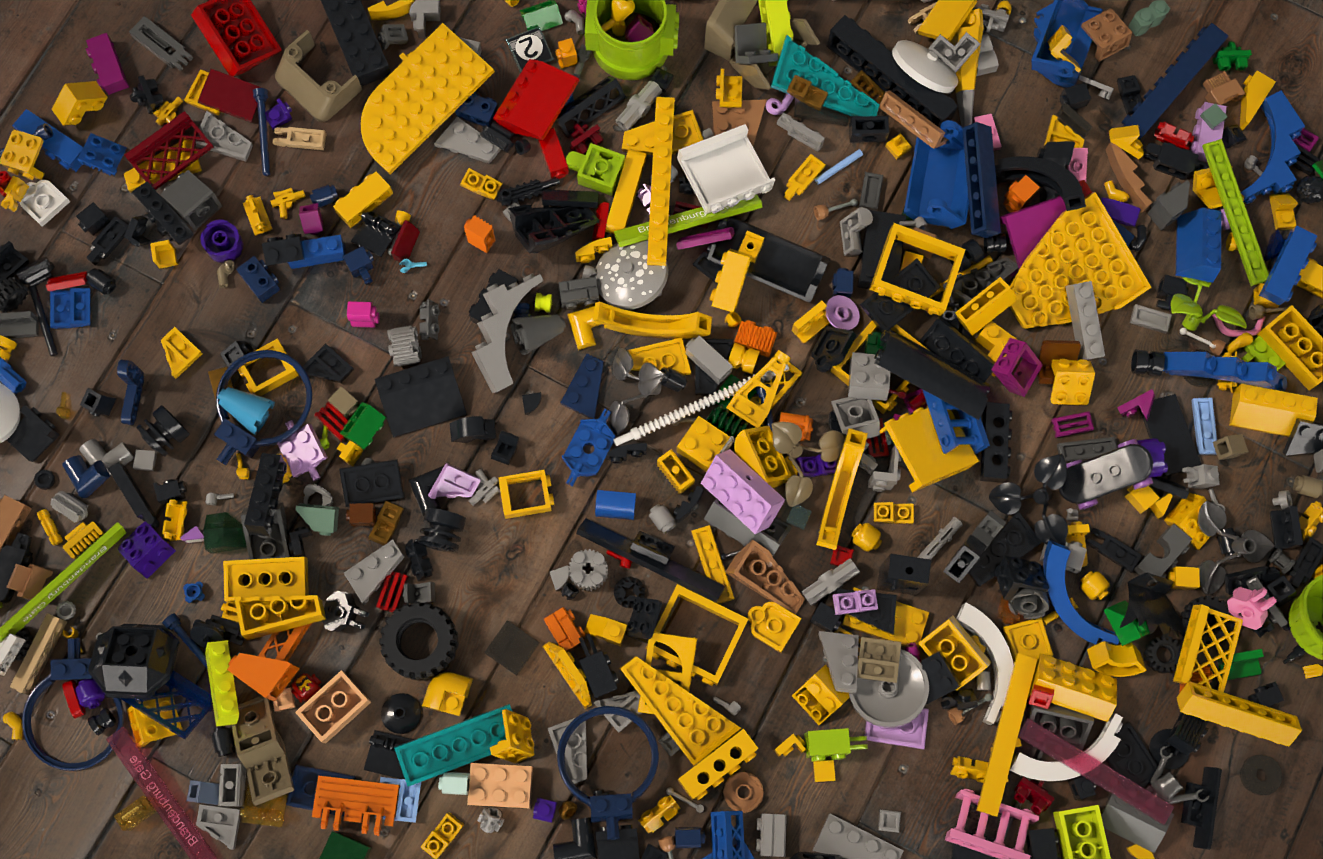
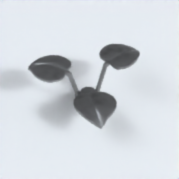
M619 348L613 361L614 376L618 380H625L627 376L639 380L638 390L641 394L622 400L621 403L614 401L609 409L611 414L608 417V421L612 431L617 436H620L629 422V410L625 404L640 398H647L648 395H658L661 392L660 382L665 376V373L652 363H644L642 365L639 377L631 374L630 371L634 365L631 354L624 348Z
M1205 501L1200 507L1198 525L1205 535L1213 536L1217 532L1219 535L1234 539L1232 542L1234 554L1220 559L1216 563L1212 560H1205L1198 567L1200 585L1204 593L1212 594L1225 581L1226 571L1223 567L1219 566L1221 563L1234 557H1240L1241 554L1249 562H1258L1274 548V544L1266 536L1255 530L1245 531L1241 538L1224 533L1220 530L1226 525L1224 510L1209 501Z

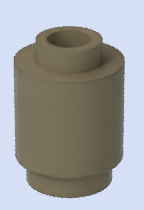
M1305 475L1297 476L1293 484V490L1297 491L1298 494L1317 499L1323 495V481Z

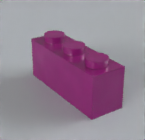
M104 33L86 40L88 47L85 49L89 58L93 59L94 63H91L95 74L99 76L97 82L101 89H104L110 95L129 88L114 44L109 35Z

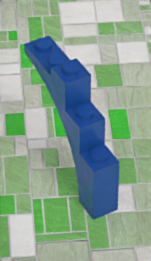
M1282 90L1265 98L1261 104L1271 131L1270 157L1262 175L1251 186L1240 192L1244 196V203L1246 204L1253 202L1256 196L1260 194L1264 196L1272 190L1275 195L1280 192L1286 193L1293 188L1292 185L1297 180L1289 166L1297 162V157L1301 153L1293 140L1301 135L1305 125Z
M1164 352L1165 364L1163 371L1169 375L1213 378L1283 392L1287 388V377L1278 373L1277 367L1269 362H1245L1238 357H1215L1208 352Z

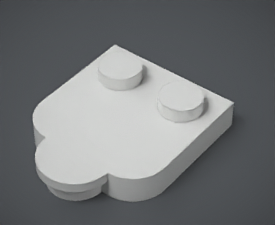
M40 180L37 183H27L29 188L20 205L43 227L70 201L50 181Z

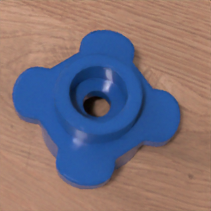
M198 581L184 585L186 602L202 601L205 598L202 592V582Z

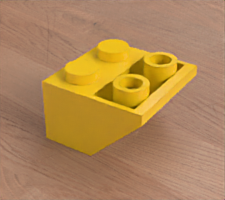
M826 664L792 695L818 725L823 723L850 698L847 692L835 691L829 668Z

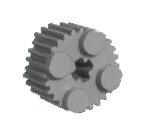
M416 326L394 328L387 331L389 341L392 342V345L388 346L390 356H393L395 367L420 362L422 351L421 347H419Z
M586 549L584 551L580 550L573 555L571 562H569L568 572L570 579L575 586H578L579 589L582 588V591L585 589L586 592L588 590L592 591V589L596 590V587L600 588V585H603V582L608 578L607 561L598 551H591V549L588 551ZM590 566L594 570L590 571V574H586L584 568Z

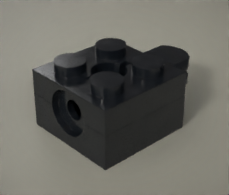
M589 633L586 637L593 653L589 654L583 637H580L579 641L586 656L580 658L579 662L592 693L597 698L618 689L616 684L619 683L615 671L610 672L608 665L611 664L608 654L606 652L603 653L601 650L597 651Z

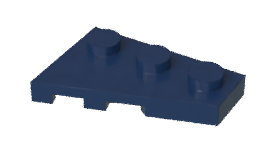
M586 354L560 404L589 419H595L604 362Z

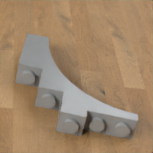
M532 273L523 278V283L519 285L517 282L507 286V289L504 284L498 286L496 283L488 287V292L483 294L492 313L490 312L482 316V321L477 323L486 342L484 341L476 345V350L471 353L492 393L513 384L505 356L507 327L512 313L520 300L533 287L543 282L540 274L534 276Z

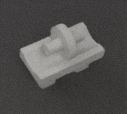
M981 4L980 7L978 6L977 9H981L983 12L985 32L989 33L990 29L1004 32L1009 19L1007 11L1003 9L993 11L990 10L989 5Z

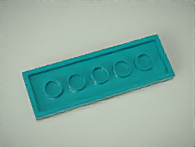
M510 704L394 747L407 786H412L491 755L490 747L497 745L501 740H506L502 710L508 709L512 711Z

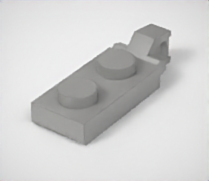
M783 113L780 116L777 125L787 130L788 135L817 152L821 150L825 138L819 132L812 131L805 124L793 120L790 115Z

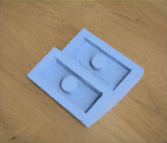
M380 777V783L400 785L394 820L416 823L421 782L408 787L405 779Z

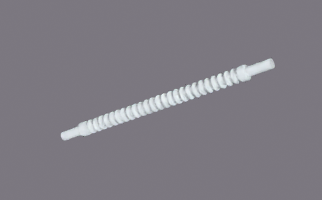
M786 364L784 371L789 370L788 364ZM771 370L767 371L761 378V382L764 383V380H771L776 374ZM748 377V380L743 379V382L738 381V384L734 383L733 386L729 385L728 389L723 388V391L714 392V395L709 394L708 398L704 396L703 400L694 401V404L684 405L683 409L679 407V410L675 409L674 413L669 412V415L659 416V419L655 418L654 422L649 421V424L644 423V426L634 427L630 430L631 432L617 437L613 441L618 446L632 439L637 440L641 438V435L645 436V433L650 434L651 430L655 432L656 428L661 429V426H666L665 424L675 423L676 419L685 418V415L690 416V413L695 414L696 410L700 412V409H705V406L710 407V404L720 403L721 399L724 401L725 397L730 398V395L734 396L751 377Z

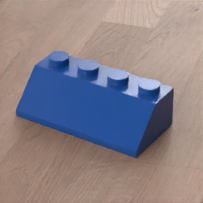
M1200 208L1182 214L1177 219L1176 276L1213 283L1221 270V211Z

